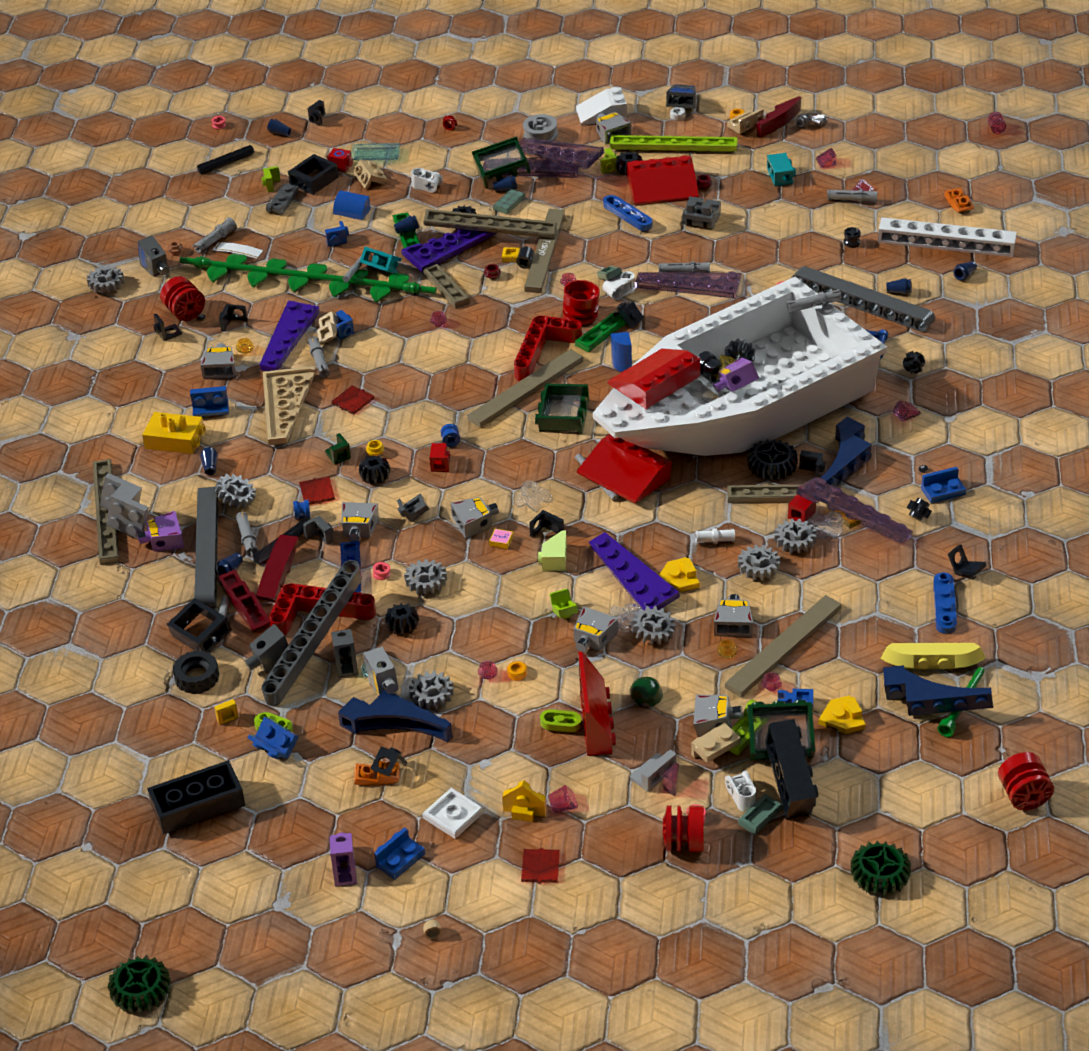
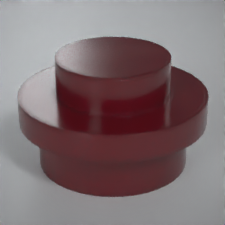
M702 174L696 179L697 186L702 189L712 185L709 175Z
M489 264L485 267L484 275L487 278L495 279L500 276L501 270L498 265Z

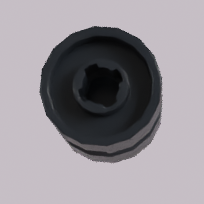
M704 351L697 356L700 358V375L711 384L719 379L718 371L727 365L709 351Z

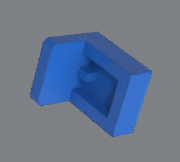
M339 221L340 227L325 229L328 247L347 243L346 236H349L348 227L344 226L343 221Z
M343 310L337 311V334L339 339H343L354 334L353 319Z

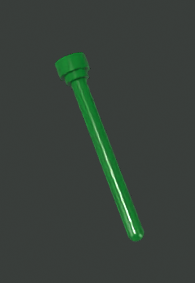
M983 667L977 668L966 688H976L985 673ZM962 711L951 712L948 718L941 720L937 727L939 734L944 737H951L956 730L955 722Z

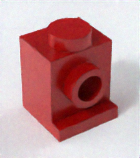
M446 443L431 444L429 456L431 472H449L450 451H447Z

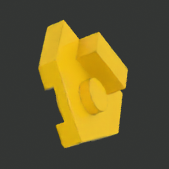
M685 557L668 561L659 574L661 578L679 592L700 588L696 569L690 558Z
M850 695L830 700L818 720L819 725L831 726L844 734L864 730L866 727L862 718V710L855 697Z
M525 780L519 782L516 787L509 788L503 792V811L511 812L512 819L533 822L534 816H546V797L540 792L536 793L532 790L530 784Z

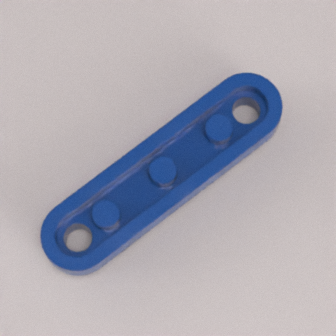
M608 195L603 198L605 209L641 231H648L652 228L651 217L615 195Z
M942 572L936 574L933 580L936 629L940 633L951 634L956 630L957 625L954 579L950 574Z

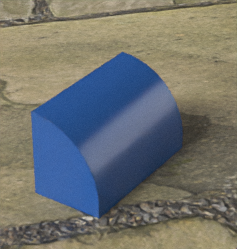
M342 190L338 192L333 206V214L363 220L371 210L369 196Z
M629 332L611 334L612 365L620 372L632 366V344Z

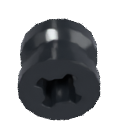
M855 227L846 228L844 230V245L849 248L858 247L860 245L859 237L861 231Z

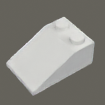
M621 87L605 89L576 106L581 125L596 124L597 116L600 113L607 115L616 112L627 119V103Z

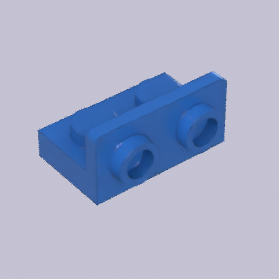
M226 386L190 389L193 416L205 417L229 414Z
M957 467L922 476L921 490L930 503L966 495V488L958 478L959 469Z
M264 717L256 735L249 734L247 738L253 741L252 745L261 750L266 749L269 751V756L279 760L280 757L289 758L299 736L274 720Z
M404 827L395 833L384 845L377 848L374 853L376 867L395 880L425 855V848L409 837L408 829Z

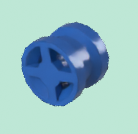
M454 424L444 425L440 430L442 442L446 443L447 447L458 445L460 442L458 427Z
M304 500L303 502L293 501L295 520L301 517L311 518L309 500Z

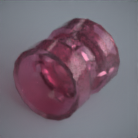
M993 112L988 116L987 121L993 133L999 134L1006 129V122L1000 112Z

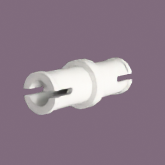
M714 528L712 531L695 532L696 543L713 542V544H718V542L735 541L734 529L717 530V528Z

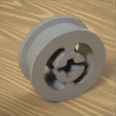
M537 114L528 117L523 122L525 141L532 145L552 143L558 137L556 129L557 120L547 114Z

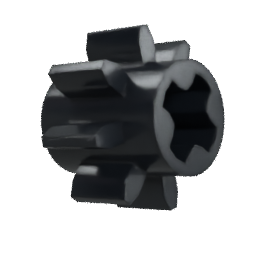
M914 351L906 353V358L903 360L905 370L915 374L923 371L922 367L925 365L924 356Z
M917 498L916 501L910 500L907 509L910 510L908 515L919 521H922L923 517L928 519L932 512L928 508L930 504L920 498Z

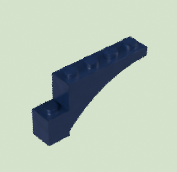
M848 416L836 425L835 440L839 443L838 455L829 470L819 479V493L824 496L833 491L836 486L845 481L853 472H856L872 456V444L864 440L865 425Z
M904 665L883 667L886 699L906 698L909 716L993 708L991 687L963 688L948 686L921 678L904 669Z
M385 690L370 705L363 700L361 701L353 697L338 711L340 726L354 734L368 730L398 729L424 733L445 742L452 738V727L448 720L416 706L413 702L402 699L397 694H388Z

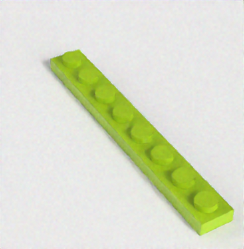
M611 135L610 148L633 151L732 152L737 151V137Z

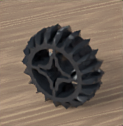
M766 439L765 442L759 441V444H754L750 448L747 462L752 474H756L757 478L763 477V480L770 479L772 481V479H777L779 481L780 478L786 479L787 476H792V473L797 468L798 458L796 450L788 442L783 443L782 440L775 441L773 439V441H769Z

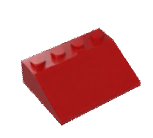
M683 155L680 157L627 162V179L634 205L689 200L690 197L699 198L691 156Z
M662 348L607 381V384L644 409H648L700 377V358L688 350Z
M609 434L601 439L577 469V474L636 504L670 480L672 461L648 448L629 443L622 438H614Z
M583 651L578 652L580 698L587 756L612 754V745H616L615 732L611 733V730H614L613 717H609V714H612L611 702H607V699H610L609 687H605L603 676Z

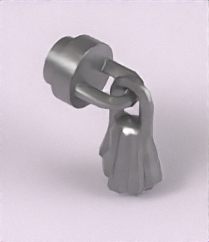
M805 113L796 118V125L801 128L807 126L809 120L823 127L828 122V118L825 115L813 116Z

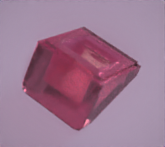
M830 148L817 156L816 160L820 168L836 166L837 157L833 148Z
M861 178L852 190L859 191V189H863V191H873L874 188Z
M898 401L892 411L901 421L909 420L921 414L911 402Z
M675 763L663 774V790L673 796H676L678 787V763Z
M566 785L548 795L554 813L578 808L574 792Z

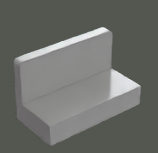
M672 750L667 751L663 756L656 753L630 775V780L649 792L676 769V753Z

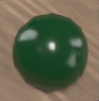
M652 677L637 678L629 689L631 698L638 705L647 703L652 707L659 703L663 697L660 683Z

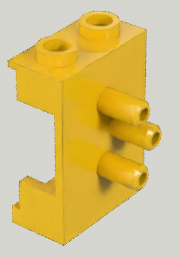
M154 412L142 434L144 447L151 450L194 454L196 448L200 445L202 435H205L206 426L203 424L202 417Z

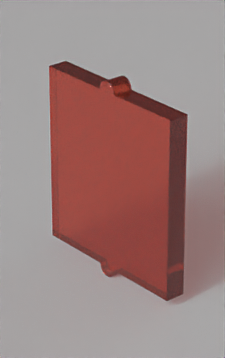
M352 385L331 402L333 405L341 408L342 411L345 410L354 415L375 398L374 395L365 392L364 389L361 390Z
M329 476L299 482L303 501L309 500V505L335 500Z
M544 848L524 849L521 882H537L538 884L542 882L558 883L560 850Z

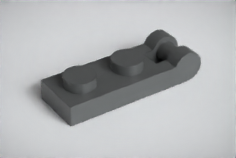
M283 184L272 201L267 203L266 212H276L283 215L298 194V186Z

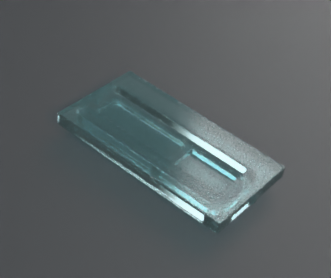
M400 143L353 144L351 156L353 161H359L360 159L398 160Z

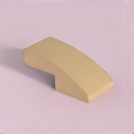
M332 311L318 319L320 328L317 330L321 345L335 338L337 334V317Z

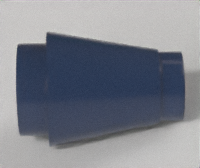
M271 119L268 122L267 130L270 133L287 137L290 135L291 128L278 119Z
M510 175L493 182L495 192L518 189L515 176L511 177Z
M410 215L394 224V228L398 234L416 231L419 225L415 215Z
M974 261L956 265L953 270L954 277L958 280H966L977 269V265Z
M903 278L887 282V293L904 295L912 293L911 279Z
M204 448L200 453V459L205 474L213 475L216 473L218 453L214 448Z
M234 553L218 561L216 566L217 573L223 575L237 569L243 562L242 556L239 553Z

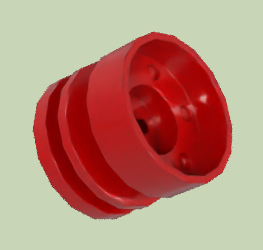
M173 277L161 289V302L178 320L190 321L199 316L205 307L204 295L186 277Z
M576 280L566 284L563 291V317L565 319L578 320L582 325L591 324L596 321L599 310V287L586 280Z
M1022 752L1006 759L998 769V777L1013 807L1018 810H1031L1040 807L1050 800L1054 794L1055 787L1039 756L1035 753Z
M666 805V811L663 816V841L666 846V852L672 851V842H677V852L681 851L682 842H687L689 852H704V806H689L687 815H683L681 805H677V815H672V805Z

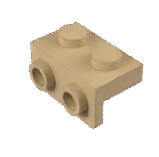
M749 110L727 121V127L738 134L757 126L758 121L763 120L764 110Z
M360 159L355 166L354 174L366 189H368L371 181L384 185L387 181L386 176L383 174L384 172L375 161Z
M724 723L691 742L692 756L694 758L700 756L708 763L741 744V738Z

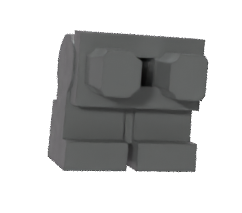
M690 197L682 214L683 224L688 225L692 222V226L704 227L707 224L708 228L713 229L721 215V201L706 199L704 203L703 198Z

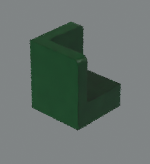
M340 433L336 434L337 444L325 450V454L334 465L351 458L349 443Z

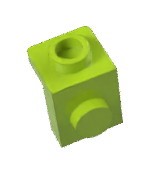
M611 148L604 149V158L600 160V171L602 174L617 171V155L613 153Z
M279 167L263 168L264 177H261L263 187L266 186L267 192L274 191L273 182L281 180Z
M567 588L549 594L552 610L559 618L566 619L572 617L573 614L579 613L578 607L571 600L570 592Z

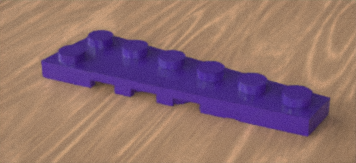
M458 229L457 233L444 234L442 238L437 240L432 238L429 239L428 243L422 245L418 243L402 249V255L423 272V269L439 264L497 233Z
M288 300L259 364L260 370L275 371L280 369L319 314V306Z
M606 532L589 541L590 547L636 604L644 611L646 606H649L650 609L656 606L657 610H660L680 597L679 592Z

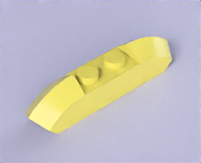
M891 643L886 647L880 659L893 666L904 665V669H960L977 664L986 659L981 647L975 643Z

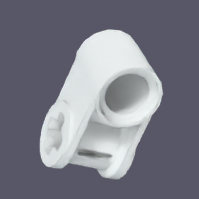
M415 168L411 171L412 187L415 189L433 193L437 190V186L443 182V177L437 172L424 170L423 168Z
M630 271L622 272V274L606 280L602 289L613 300H619L635 292L636 287L633 283L635 275Z
M743 771L742 774L733 777L725 776L726 788L736 803L737 808L747 812L756 803V787L752 783L749 773Z

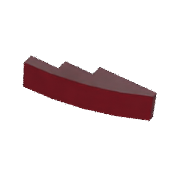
M801 96L776 105L774 111L767 113L765 119L758 121L757 136L762 138L791 121L801 111Z
M280 534L264 569L256 594L257 599L276 602L280 587H283L286 575L290 573L299 537Z
M236 569L218 576V582L227 597L230 598L231 603L252 631L270 625L269 618L256 595L250 591L246 582L241 580Z

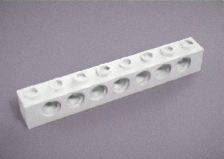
M882 217L878 231V243L1013 257L1016 232Z

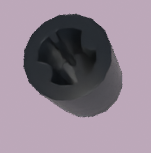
M528 246L522 247L516 260L517 265L521 268L530 267L534 257V250Z

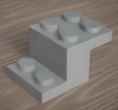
M109 473L105 476L100 506L109 509L107 526L138 539L137 533L144 532L149 508L140 504L142 487Z

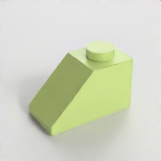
M562 530L542 544V552H538V563H542V571H566V530Z

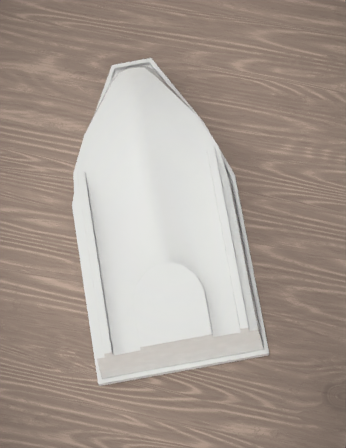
M793 277L665 336L636 362H640L663 348L688 350L695 356L704 351H709L728 366V360H725L724 357L725 348L731 340L736 341L739 338L740 341L746 339V343H752V348H755L753 365L760 379L735 391L724 388L717 392L713 384L700 375L697 379L648 409H644L613 388L593 412V419L614 438H622L629 443L643 448L703 456L742 453L752 448L754 444H759V441L765 442L766 439L773 441V439L796 430L874 391L880 356L887 353V346L831 303L823 307L820 305L788 313L786 302L818 295V293L797 277Z

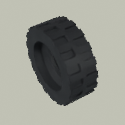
M197 650L187 652L181 655L175 661V665H173L175 683L181 691L183 690L186 693L196 694L208 691L216 685L220 677L217 660L209 652ZM200 667L206 669V672L200 676L190 677L186 675V672L193 668Z

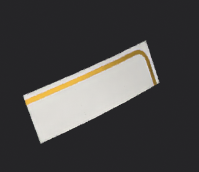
M218 242L212 251L244 254L257 259L263 250L241 244Z

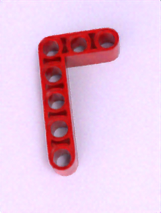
M542 315L534 317L514 361L515 379L521 381L533 373L546 340L575 343L582 336V323L578 320Z
M294 583L284 585L269 615L270 627L275 624L284 635H287L297 612H311L326 588ZM354 592L339 614V617L361 620L373 619L376 616L375 598L371 594Z

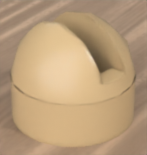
M431 919L424 924L423 932L425 938L433 940L442 935L441 925L437 920Z

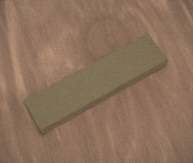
M438 264L423 269L425 277L454 308L470 303V298Z
M803 485L727 486L728 503L791 502L800 491L804 493Z

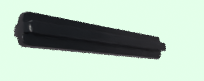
M248 145L196 166L197 171L202 174L254 154V148Z
M305 517L282 535L299 537L304 533L303 524L311 519ZM278 538L253 555V560L257 564H261L270 557Z

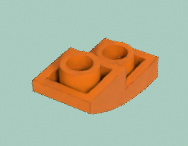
M961 188L945 191L944 195L955 211L962 212L974 209L969 196L964 195Z
M379 761V768H387L390 762ZM360 763L355 765L354 785L371 786L399 782V763L395 764L389 777L372 771L370 769L372 765Z

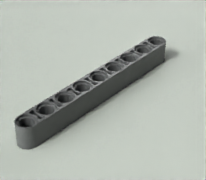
M802 266L791 277H797L818 294L819 292L826 293L839 289L842 300L836 302L920 332L926 331L935 321L934 313L926 308L806 266Z
M203 487L197 490L195 599L210 608H214L217 606L216 566L218 556L219 500L217 497L218 493H215V487Z
M348 560L341 566L263 682L261 689L264 700L269 706H276L282 702L361 583L362 575L357 561Z

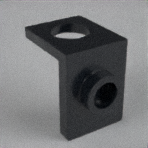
M226 304L223 311L219 314L221 331L226 330L231 319L247 321L246 306ZM235 309L241 310L242 313H243V315H242V316L236 315V314L234 313V310H235Z
M153 314L155 324H153L154 331L163 341L182 335V331L176 324L164 327V322L158 314ZM168 330H175V331H176V332L173 333V334H167V333H166Z
M542 510L529 522L530 537L533 538L543 527L558 534L564 530V519ZM539 520L538 526L534 529L536 522Z
M960 544L948 553L956 575L973 576L987 566L986 562L968 561ZM957 552H959L961 556L959 563H956L955 561V554Z
M381 746L370 769L389 777L396 763L406 766L407 761L401 756L402 752L392 747L387 749ZM383 758L390 760L389 766L385 769L379 768V761Z

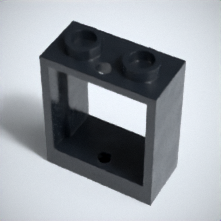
M315 154L288 171L289 184L298 186L300 190L314 195L339 178L337 164ZM315 169L321 171L313 178L307 175Z
M195 598L167 623L172 637L195 651H204L206 653L210 652L232 631L227 617ZM199 614L213 621L198 637L184 630Z

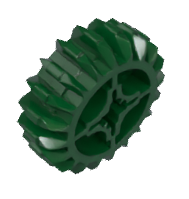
M877 840L875 844H872L868 841L866 846L861 845L859 850H855L851 859L850 872L854 882L858 883L859 888L865 887L866 893L874 891L876 896L879 892L885 897L887 892L894 895L896 890L901 891L903 886L907 885L908 879L911 876V863L908 860V854L903 853L902 848L896 849L895 843L888 845L887 841H885L883 844H880Z
M137 955L134 960L128 957L127 963L120 962L119 968H113V974L109 975L108 991L110 999L123 1012L128 1009L131 1014L136 1010L142 1014L144 1009H148L151 1012L152 1006L159 1007L160 1001H165L166 994H169V986H171L169 971L162 961L158 962L155 957L150 959L146 955L143 959H140Z

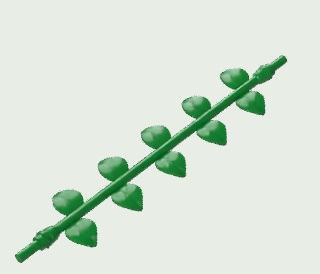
M230 254L226 262L213 261L202 256L196 258L180 257V263L195 265V267L208 268L207 275L213 283L226 275L227 269L249 271L247 278L249 284L254 288L268 278L267 274L290 276L288 285L294 293L307 285L308 279L331 281L329 283V290L335 298L348 290L349 284L372 286L370 294L376 303L388 296L390 289L404 290L412 294H420V292L436 294L437 292L436 287L421 286L417 282H408L409 276L401 273L391 274L388 279L389 282L365 279L368 276V271L359 268L348 282H344V276L324 274L327 272L325 264H310L307 267V272L284 269L287 266V261L277 258L270 259L266 267L246 265L244 263L247 261V257L244 254Z

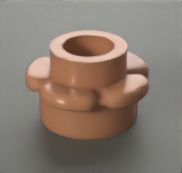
M178 241L171 242L167 247V251L172 256H178L182 253L183 245Z

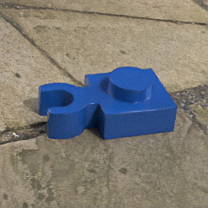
M793 688L792 693L786 690H778V701L794 703L796 700H806V702H812L813 710V689Z

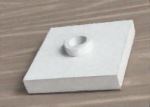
M450 788L422 815L423 819L456 839L484 813V808L453 788Z

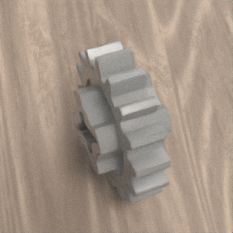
M108 265L105 268L104 266L94 268L95 271H90V275H87L88 287H90V290L94 289L95 292L101 291V293H104V291L110 293V291L116 290V287H121V284L124 283L123 272H121L120 268L116 269V266L111 268Z
M225 474L224 477L220 476V479L217 481L215 493H218V498L224 499L223 503L228 502L229 506L235 505L239 508L241 505L243 508H246L247 505L250 506L254 501L256 489L252 488L253 484L247 483L248 479L243 480L241 475L237 477L235 474H232L230 477L228 474Z
M793 518L790 522L784 520L783 525L778 524V528L775 529L774 541L777 542V547L783 546V551L789 549L790 553H793V551L800 553L801 550L807 552L808 547L813 548V543H816V530L814 525H808V521L803 523L801 519L794 521Z
M755 545L754 548L748 546L747 551L742 550L741 555H738V569H740L741 574L746 573V578L753 576V580H756L757 577L761 580L764 577L770 579L771 574L776 575L777 570H780V556H778L777 551L772 552V547L765 549V545L761 547Z
M427 559L424 562L417 560V564L411 563V568H406V573H404L406 587H410V591L416 590V594H419L421 591L424 595L428 591L433 594L435 589L440 591L441 586L446 585V568L442 567L441 562L435 564V560L428 562Z
M646 606L645 611L640 608L638 613H634L631 624L633 627L632 632L637 633L636 638L642 637V642L644 643L648 640L650 645H653L654 641H657L660 645L662 640L668 642L669 637H673L676 626L674 624L675 619L670 618V612L664 613V608L657 610L656 606L653 609Z
M425 671L424 676L418 674V679L413 678L412 684H409L410 699H413L414 704L419 703L420 708L425 705L428 710L431 706L438 709L439 704L445 706V701H451V696H454L453 681H450L449 676L444 677L443 672L438 675L436 671H433L432 674Z

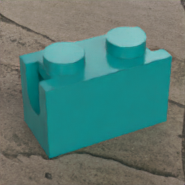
M787 154L767 155V170L774 186L793 184L796 170L795 167H792V161L788 158Z
M364 246L360 263L391 273H397L398 270L396 268L402 258ZM370 253H374L372 261L368 260Z

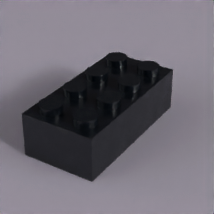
M795 719L769 723L765 739L786 819L811 815L813 808L816 806V798L819 796L816 784L813 785L812 767L807 765V750L805 745L802 746L801 744L802 733L800 726H796Z
M229 760L147 788L151 806L163 835L246 806L243 789Z

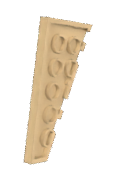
M316 366L263 372L269 445H279L288 442L315 376Z

